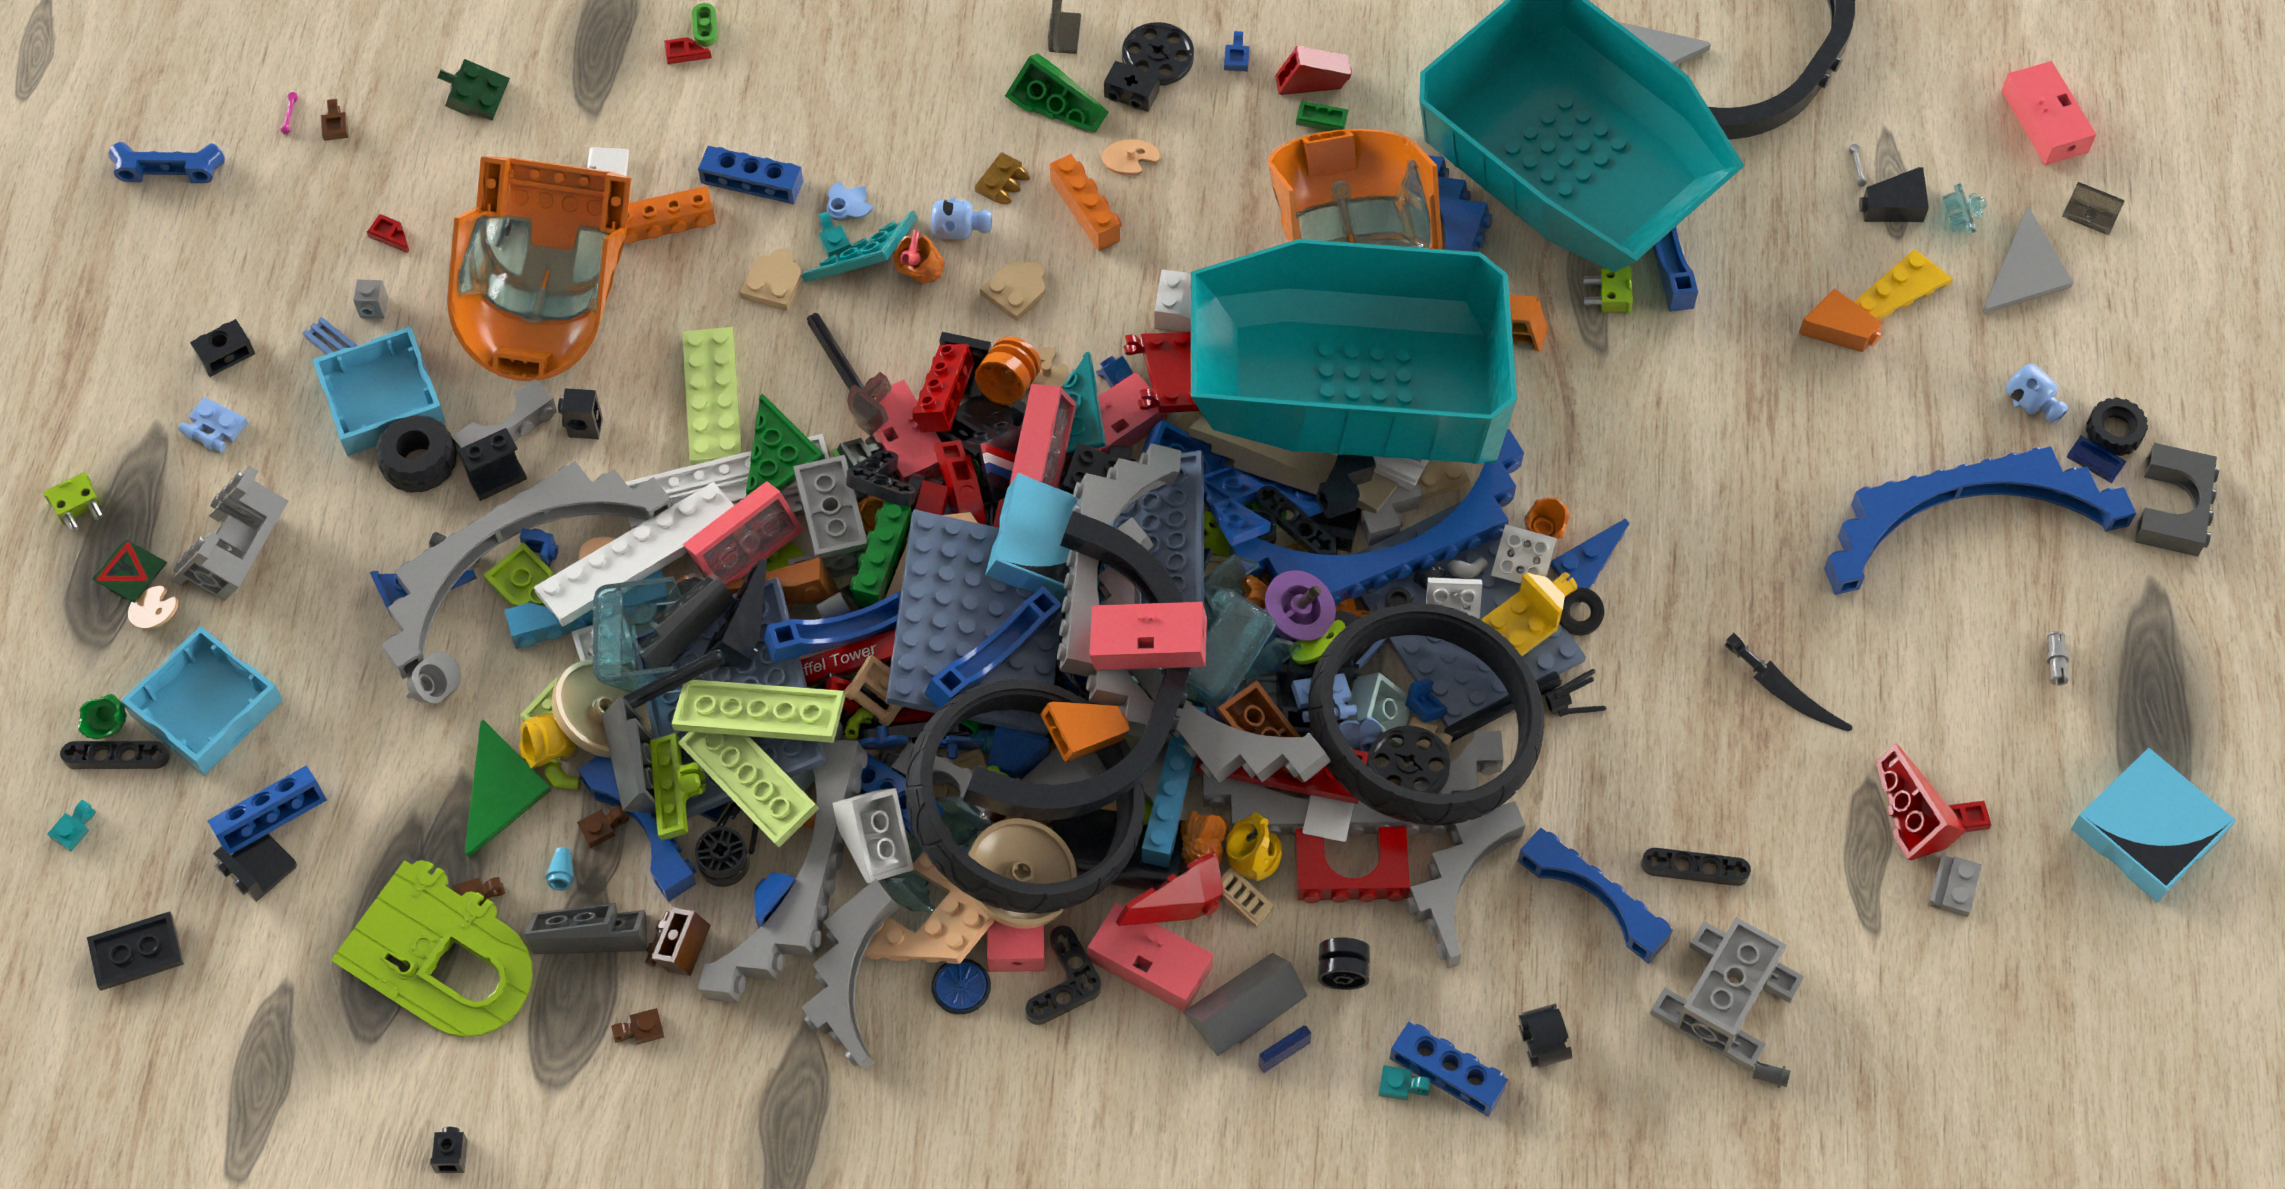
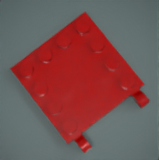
M1191 332L1140 334V339L1133 334L1126 335L1127 345L1123 346L1125 355L1143 353L1153 391L1151 389L1140 390L1141 399H1138L1140 409L1158 408L1159 413L1200 411L1191 397Z

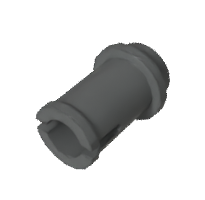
M1757 1061L1753 1079L1777 1084V1088H1781V1086L1787 1087L1791 1071L1785 1069L1786 1066L1779 1068Z

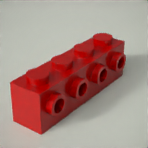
M968 344L939 345L937 353L932 359L930 371L926 374L923 389L919 392L916 407L913 408L912 412L913 420L917 422L921 433L950 431L975 365Z

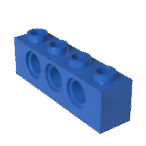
M707 146L698 167L702 184L795 204L803 184L800 166L793 163L774 161L770 158L752 156L745 152H734L722 147Z
M867 753L868 761L866 767L862 770L859 793L866 794L877 790L896 788L905 830L912 833L913 828L906 805V779ZM935 799L941 817L945 811Z
M306 765L207 821L222 847L229 854H232L322 804L327 799Z
M1408 1021L1391 1048L1390 1060L1406 1069L1412 1070L1419 1077L1430 1078L1431 1084L1488 1117L1506 1089L1508 1079L1505 1078L1500 1070L1484 1066L1474 1055L1460 1052L1455 1049V1046L1450 1041L1444 1038H1436L1430 1034L1427 1028L1420 1024L1414 1025ZM1426 1048L1432 1054L1430 1056H1423L1418 1050ZM1452 1063L1457 1069L1453 1071L1446 1070L1443 1064ZM1476 1077L1482 1084L1472 1085L1468 1079Z

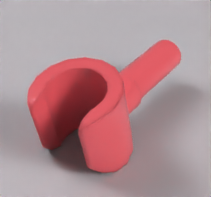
M913 231L909 251H904L900 256L901 264L917 265L920 262V254L917 252L919 231Z

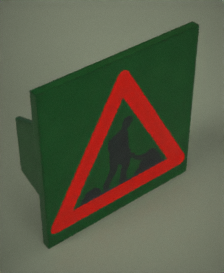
M124 539L93 576L92 580L108 588L123 599H128L135 603L167 562Z

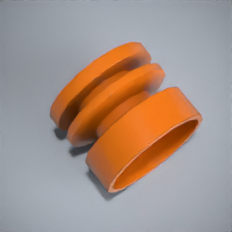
M1005 336L998 339L975 371L977 387L992 402L1001 405H1013L1018 399L1021 400L1041 370L1039 354L1033 346L1020 338Z

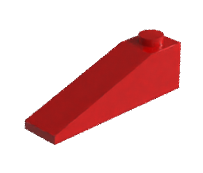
M1894 744L1876 761L1882 788L1887 793L1890 805L1887 807L1889 816L1893 817L1895 830H1893L1894 837L1908 860L1912 861L1945 850L1966 832L1953 810L1898 744Z
M1211 852L1192 861L1187 865L1188 871L1179 877L1172 874L1167 877L1166 881L1157 891L1154 888H1150L1127 903L1118 916L1116 924L1118 926L1194 920L1203 915L1210 916L1218 909V902L1224 894L1217 855Z

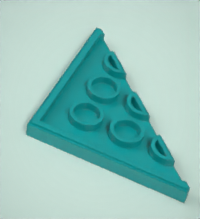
M908 212L904 220L898 224L894 220L880 228L879 232L872 235L868 241L864 237L850 245L849 249L842 252L839 257L834 254L820 262L819 268L804 271L801 275L804 283L887 261L900 244L901 239L906 236L917 221L916 212Z
M1090 352L1084 353L1082 361L1075 370L1073 369L1062 385V389L1077 403L1066 455H1072L1078 442L1094 449L1107 446ZM1060 449L1055 450L1054 454L1060 453Z

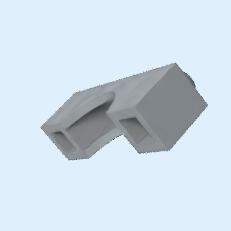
M536 379L532 380L514 393L516 407L513 414L506 421L493 426H483L471 422L455 433L452 439L457 452L459 453L458 449L504 428H507L514 442L522 436L528 435L533 428L544 421H548L557 412L554 398Z
M910 741L891 766L892 770L905 779L910 755L915 746ZM936 755L933 765V784L943 783L956 788L961 793L959 803L963 816L987 827V822L994 812L963 801L973 771L968 768L963 770L956 766L949 758L945 756L940 758Z

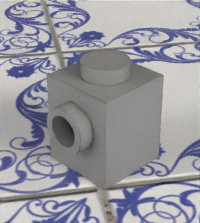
M357 279L353 301L359 317L385 318L388 295L383 281Z

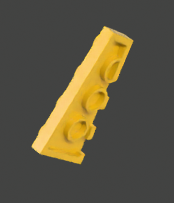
M1914 249L1854 302L1878 320H1881L1893 314L1894 310L1902 306L1907 307L1913 304L1914 300L1922 296L1926 297L1942 286L1944 288L1950 285L1953 278Z

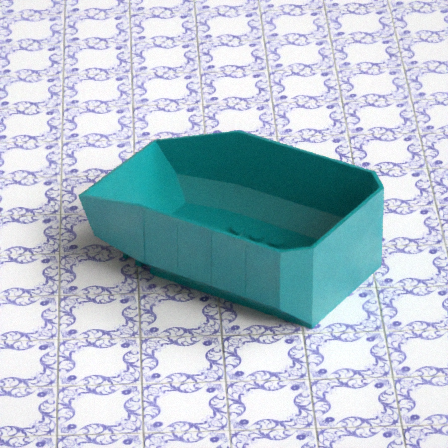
M1505 0L1420 72L1419 102L1425 142L1541 234L1544 239L1613 272L1630 265L1642 257L1745 166L1690 77L1589 0Z
M1297 239L1192 271L1191 397L1212 430L1293 452L1303 451L1338 455L1347 454L1472 464H1496L1517 401L1508 274L1481 252Z

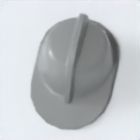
M434 652L427 656L407 678L409 691L407 698H414L421 703L437 704L456 689L460 682V668L456 660L445 652Z

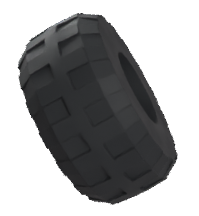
M411 416L392 423L380 435L376 446L377 463L386 481L396 489L410 493L425 492L438 487L449 478L457 462L456 447L450 432L441 422L428 416ZM415 450H427L424 455L418 458H405Z

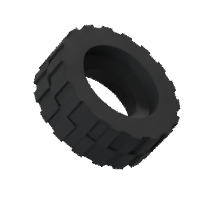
M2118 397L2114 399L2107 398L2103 402L2100 401L2093 408L2086 423L2087 437L2092 442V445L2101 452L2108 453L2111 456H2124V454H2131L2133 450L2138 449L2148 430V420L2144 415V411L2137 404L2130 402V400ZM2109 417L2120 418L2129 425V433L2123 437L2115 436L2105 429L2104 422Z

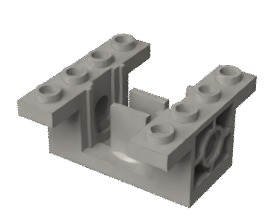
M845 455L793 466L797 488L781 491V494L796 517L805 515L814 554L788 559L789 566L820 557L832 578L859 572V558L862 553H866L868 546L866 545L867 538L857 503L867 498L868 494L851 489L846 485L848 465Z
M248 466L243 473L238 471L234 478H231L228 484L222 488L220 493L216 494L210 504L213 510L209 517L219 521L226 515V520L222 521L216 533L210 531L205 538L200 536L196 543H193L190 549L186 550L182 557H179L172 568V571L176 573L171 581L181 586L188 579L225 601L240 587L287 505L288 500L254 481L258 473L254 468Z
M1736 917L1727 933L1703 921L1689 947L1711 959L1688 1000L1664 987L1650 1014L1751 1071L1766 1044L1741 1030L1746 1016L1762 988L1790 1003L1804 976L1779 963L1787 946L1786 944ZM1735 977L1739 983H1731L1728 978Z

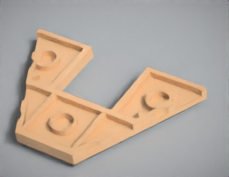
M923 851L913 863V872L946 891L948 895L916 933L888 917L871 939L864 957H870L871 960H878L880 958H888L891 961L924 959L925 962L932 963L945 961L947 963L960 964L995 921L981 910L973 897L961 891L945 878Z

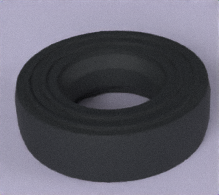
M1578 587L1577 590L1564 597L1560 624L1573 635L1583 636L1594 632L1604 618L1605 611L1601 598L1588 588ZM1576 602L1586 603L1591 611L1590 617L1585 621H1576L1570 614L1571 605Z

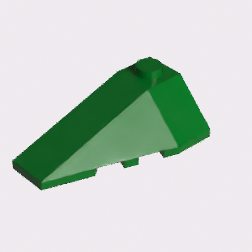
M1039 53L1029 56L1005 94L1006 98L1025 111L1035 112L1047 118L1057 119L1092 132H1097L1109 113L1071 78Z

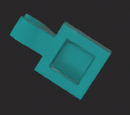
M827 211L818 214L819 224L823 230L818 236L828 258L848 250L851 243L841 225L834 227Z
M82 799L76 805L72 817L65 813L47 835L71 852L89 832L85 824L95 815L96 811L91 808L89 803Z
M1383 1065L1379 1096L1407 1100L1408 1093L1428 1096L1430 1078H1411L1412 1070Z

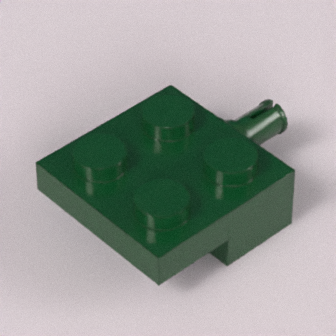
M466 59L463 60L460 69L455 75L441 69L437 79L451 84L450 93L445 104L446 107L467 116L471 111L492 121L510 80L509 77Z

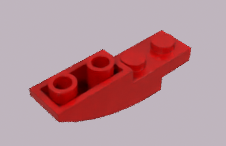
M961 440L936 443L934 451L946 486L951 487L948 503L952 514L971 512L977 523L986 525L984 507L975 469L970 455L966 456Z

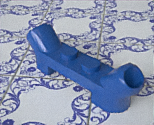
M125 142L115 143L109 150V158L115 164L114 175L124 182H142L143 175H187L190 183H209L213 179L214 170L225 163L224 154L213 143L208 144L197 153H183L179 151L134 152Z

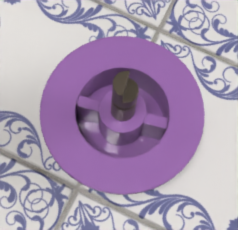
M1293 570L1279 574L1269 584L1265 596L1266 608L1263 614L1273 631L1281 636L1284 641H1312L1326 634L1335 620L1336 609L1334 599L1323 582L1307 572Z

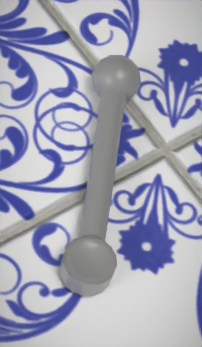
M1852 144L1849 152L1854 156L1858 174L1857 184L1864 186L1867 180L1863 177L1858 152L1860 147L1857 144Z

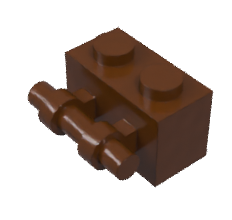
M673 907L670 912L665 911L663 919L659 920L656 926L657 933L654 941L649 943L646 950L648 955L645 964L655 967L656 963H658L667 972L691 976L711 925L695 911Z

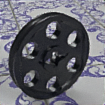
M1153 22L1141 25L1127 35L1122 46V62L1133 67L1146 65L1148 67L1146 71L1160 76V86L1181 80L1191 70L1194 61V46L1190 37L1179 27L1168 23ZM1146 33H1154L1156 37L1154 39H1147L1144 35ZM1174 36L1178 37L1180 41L1171 43L1167 39ZM1130 47H1138L1141 51L1131 53L1128 49ZM1183 54L1186 55L1188 59L1185 61H1179L1175 57L1177 55ZM1162 69H1170L1172 73L1169 75H1162L1159 71Z
M1399 726L1385 731L1373 742L1368 753L1367 766L1386 780H1399L1402 787L1410 790L1419 791L1413 785L1417 781H1424L1429 787L1425 791L1419 792L1437 794L1448 780L1450 755L1443 741L1431 731L1417 726ZM1392 738H1400L1404 741V744L1396 748L1391 746L1389 741ZM1420 740H1427L1431 743V747L1422 750L1417 747L1416 743ZM1378 757H1384L1389 761V764L1385 767H1378L1374 764V760ZM1433 761H1438L1443 764L1444 768L1440 771H1433L1428 765ZM1404 762H1414L1413 766L1409 765L1408 767H1404Z

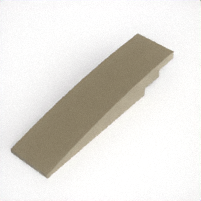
M1203 414L1189 427V437L1211 443V452L1234 459L1235 469L1316 495L1319 484L1327 480L1337 459V456L1330 453L1293 452L1212 430ZM1374 472L1371 481L1357 485L1360 497L1356 508L1377 514L1397 489L1398 483Z

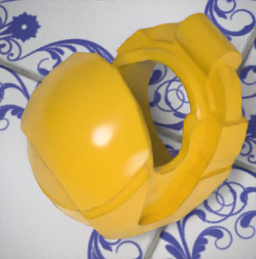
M554 713L537 715L523 721L521 724V743H519L522 759L526 760L530 768L544 766L556 758L563 761L570 757L577 749L578 745L570 740L560 728Z
M1257 812L1252 813L1251 816L1244 818L1242 821L1239 819L1233 826V829L1228 834L1226 853L1228 854V861L1231 867L1243 878L1260 881L1271 876L1278 869L1282 861V846L1277 835L1269 833L1267 827L1268 819ZM1253 829H1257L1258 836H1256L1250 841H1247V835L1250 834Z

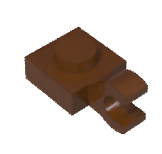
M337 99L327 100L328 114L321 115L322 137L324 141L349 138L346 113H341Z
M618 805L612 808L606 816L601 809L578 821L577 824L589 847L592 848L615 836L612 829L626 823L629 819L626 812L622 810V805Z
M500 877L491 878L484 884L481 878H476L453 885L454 892L461 896L466 892H478L483 895L484 898L480 902V906L483 905L487 898L505 894Z
M657 1008L629 1015L631 1023H617L611 1026L615 1043L635 1037L636 1044L639 1045L665 1038Z

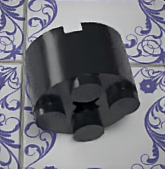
M1556 1003L1522 1012V1015L1518 1016L1520 1035L1523 1042L1527 1041L1529 1050L1527 1055L1532 1068L1536 1066L1540 1068L1572 1059L1571 1046L1566 1048L1565 1045L1567 1038H1569Z

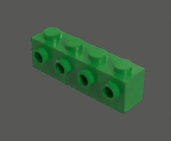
M885 501L883 508L877 510L875 529L870 531L867 537V551L862 553L859 558L858 568L860 570L857 576L854 575L850 583V591L853 592L855 605L868 607L885 599L910 531L911 506H900Z

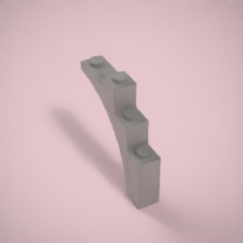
M1516 801L1501 805L1492 812L1477 819L1452 824L1449 837L1454 847L1432 853L1430 864H1428V871L1432 880L1410 887L1409 898H1406L1410 914L1415 913L1418 922L1426 920L1430 935H1435L1438 941L1436 949L1439 958L1446 961L1448 968L1458 966L1461 958L1454 922L1455 903L1461 886L1472 869L1486 855L1501 845L1523 836L1525 823Z
M877 879L823 921L829 929L825 933L835 946L813 963V966L818 971L815 977L824 989L802 1006L807 1014L804 1020L813 1031L819 1029L825 1035L829 1032L838 1045L843 1043L848 1051L845 1055L853 1066L856 1067L859 1064L865 1070H868L875 1062L864 1045L857 1024L855 1009L856 980L861 960L871 939L883 922L899 908L893 897Z

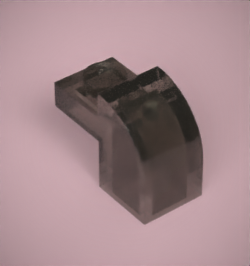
M881 372L875 377L870 378L863 389L854 384L847 398L848 407L855 423L869 436H872L889 419L884 406L879 402L892 388L888 378Z

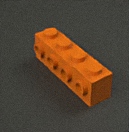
M1072 154L1050 163L1051 183L1097 250L1100 251L1120 242L1121 220L1116 213L1113 214L1105 196H1100L1094 180L1087 177L1083 164L1080 161H1076Z
M703 186L629 203L624 244H632L636 241L654 239L667 234L681 233L685 230L699 227L704 228L716 224L708 187Z

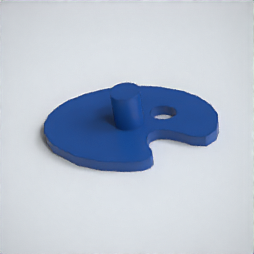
M877 726V738H864L858 742L863 749L867 750L887 749L908 744L909 737L903 735L888 736V726Z
M946 736V739L941 740L938 749H947V758L958 759V750L983 748L984 741L971 737Z

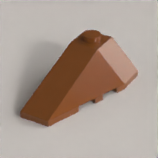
M820 557L766 572L765 581L775 577L781 581L786 605L818 603L840 592ZM745 579L724 585L733 595L739 591Z
M1255 681L1216 709L1228 726L1238 730L1264 736L1300 737L1258 681ZM1285 765L1281 767V768H1283L1285 771H1287L1289 774H1291V773L1288 771V769L1285 767ZM1299 775L1295 777L1300 782L1304 783V780Z

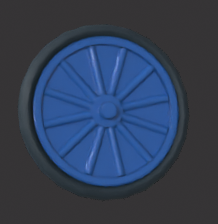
M963 959L960 964H943L933 977L931 991L936 1003L945 1011L953 1014H968L978 1010L985 1004L991 991V981L987 971L979 963Z

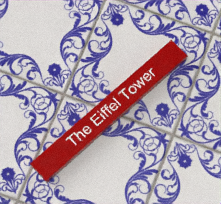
M896 630L801 659L807 687L818 684L827 673L844 676L857 672L867 657L871 655L882 663L892 661Z

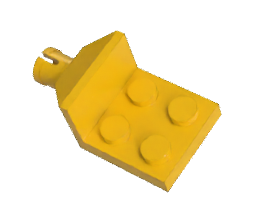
M1566 572L1562 573L1553 582L1547 577L1526 573L1522 576L1519 592L1481 620L1497 630L1523 656L1558 630L1564 597L1577 590V584L1573 577L1568 581L1566 580L1570 577V574Z

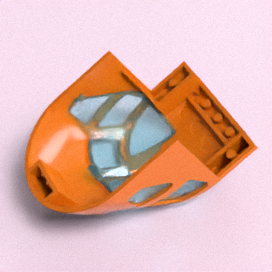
M1375 129L1334 130L1297 138L1281 145L1270 154L1268 165L1272 187L1282 212L1281 225L1288 242L1306 239L1443 250L1437 165L1411 138L1399 133Z
M481 157L476 207L454 217L447 296L448 314L454 334L463 349L473 360L488 371L507 379L517 381H532L536 379L538 381L565 372L585 355L597 335L604 315L605 302L612 287L616 266L624 247L630 203L631 177L611 171L513 157ZM510 223L512 228L509 236H506L505 228Z

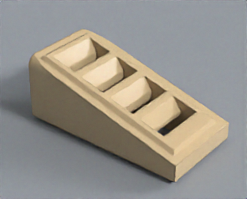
M1229 868L1221 877L1224 894L1220 900L1257 927L1274 908V905L1234 869ZM1233 883V887L1227 891L1226 888ZM1242 890L1243 893L1236 899L1234 897L1235 894ZM1250 896L1252 900L1244 907L1242 904ZM1259 903L1261 908L1253 915L1251 911Z

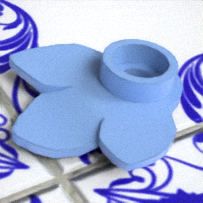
M837 182L828 191L829 202L826 210L832 219L861 218L868 215L872 211L873 206L865 202L867 196L865 186L846 190L842 183Z
M1366 717L1361 723L1355 720H1347L1338 724L1348 745L1354 750L1369 752L1373 742L1380 736L1382 731L1380 723L1371 717Z

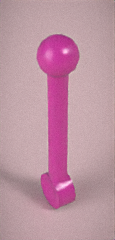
M290 92L287 95L289 105L284 125L280 128L283 134L290 132L289 123L293 105L298 100L297 93Z

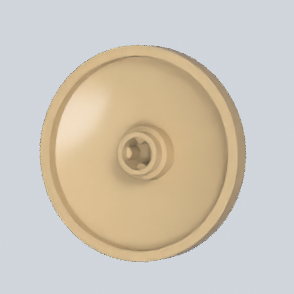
M592 659L575 663L564 671L553 689L552 709L556 721L562 731L576 745L592 754L611 758L602 715L617 698L641 688V680L631 671L613 662ZM645 703L634 710L642 717L643 727L653 736Z
M1013 818L994 823L978 836L968 853L972 859L990 871L1020 882L1048 884L1077 877L1073 855L1062 838L1049 827L1029 819ZM973 898L981 910L992 919L1014 928H1035L1045 925L1064 911V909H1060V911L1040 914L1018 913L1003 910V908L999 909Z

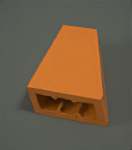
M1834 288L1803 318L1799 333L1803 336L1863 352L1869 345L1873 347L1882 336L1880 330L1883 322Z
M1051 702L1047 704L1040 714L1065 763L1118 743L1130 731L1128 719L1121 713L1118 706Z

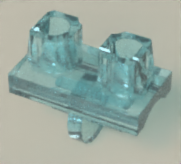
M1961 183L1954 185L1955 192L1942 197L1947 212L1959 208L1961 212L1949 216L1953 231L1967 228L1969 234L1974 233L1976 229L1971 213H1975L1976 217H1981L1983 215L1982 210L1987 207V201L1984 197H1977L1976 193H1971L1969 195L1970 200L1967 201Z

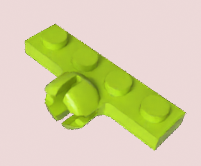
M676 733L650 740L658 836L662 841L688 833L686 801L692 796L703 794L707 788L706 784L700 785L706 781V777L698 763L693 762L682 765L681 747L678 743L680 738Z

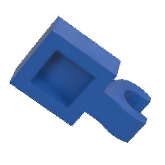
M1234 31L1233 45L1225 46L1224 70L1248 72L1250 46H1243L1244 32Z

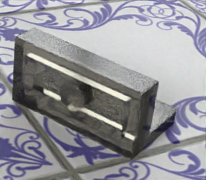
M1062 0L1052 1L1048 32V52L1076 54L1081 14L1063 12Z
M2077 182L2062 217L2109 235L2124 204V200Z

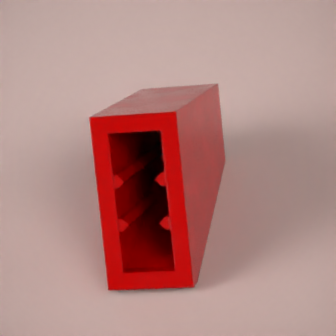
M1296 46L1275 75L1278 94L1288 95L1341 89L1346 81L1350 79L1352 68L1348 55Z

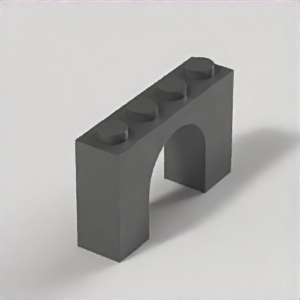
M2158 443L2153 444L2147 456L2144 477L2181 487L2190 496L2193 502V510L2184 514H2173L2145 507L2138 520L2136 543L2197 557L2203 547H2208L2211 533L2207 532V529L2211 525L2214 511L2210 510V506L2214 503L2217 490L2213 489V483H2216L2219 475V468L2216 467L2217 456Z

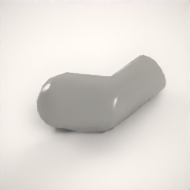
M1483 557L1478 558L1471 564L1460 560H1452L1447 568L1454 577L1473 579L1488 568V563Z

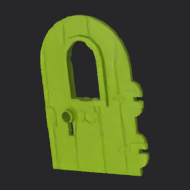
M404 860L377 899H375L354 930H352L338 949L337 953L332 957L331 961L435 1029L448 1035L474 1037L496 1031L512 1020L522 1009L529 996L533 980V963L528 948L514 930L496 918L498 912L494 902L487 899L480 906L479 904L484 898L480 893L466 892L461 896L447 887L448 877L444 874L445 871L436 868L432 875L429 874L434 868V864L429 861H416L412 865ZM454 942L494 967L499 973L500 982H498L495 991L487 999L476 1002L466 999L431 976L437 967L436 964L440 957L446 951L448 952ZM391 955L404 965H410V969L407 972H402L398 966H395L386 959Z

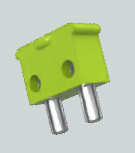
M1630 266L1616 272L1609 269H1601V276H1584V285H1601V297H1585V306L1601 305L1602 313L1626 312L1631 314L1633 294Z
M86 472L72 477L43 493L47 502L52 504L62 524H67L70 532L75 531L69 521L71 520L77 531L79 527L74 518L88 511L91 512L95 520H99L94 508L100 519L103 518V514L98 507L101 503L91 487L92 481Z

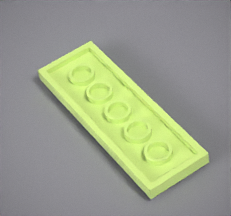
M733 327L683 331L690 464L692 466L741 454L742 445Z
M691 680L683 684L673 717L672 727L676 731L834 743L845 701L844 691Z
M688 732L678 742L778 847L788 840L819 809L749 736Z

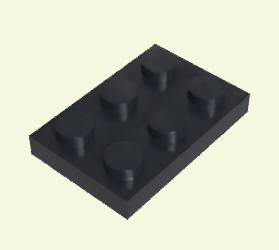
M170 911L87 937L96 983L100 991L184 965L174 918Z

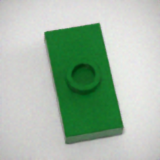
M1301 101L1296 125L1326 131L1344 130L1348 109Z

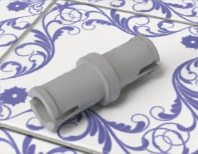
M2053 631L2047 635L2049 645L2047 663L2050 664L2051 683L2055 685L2057 679V685L2060 686L2068 683L2067 663L2069 655L2065 650V634L2060 632L2059 638V631Z

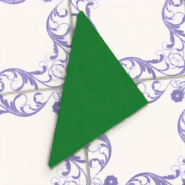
M763 394L759 396L746 496L766 481L781 492L796 481L793 466L825 459V455Z
M484 719L480 722L465 845V853L469 858L551 791L550 786L529 767Z

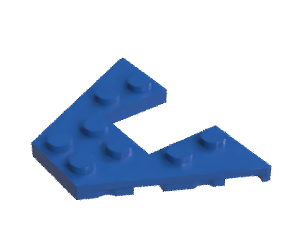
M1234 465L1204 475V502L1232 546L1270 531L1271 522L1243 506L1256 501L1257 492L1263 486L1269 485L1277 488L1309 517L1323 512L1316 501V494L1235 469Z

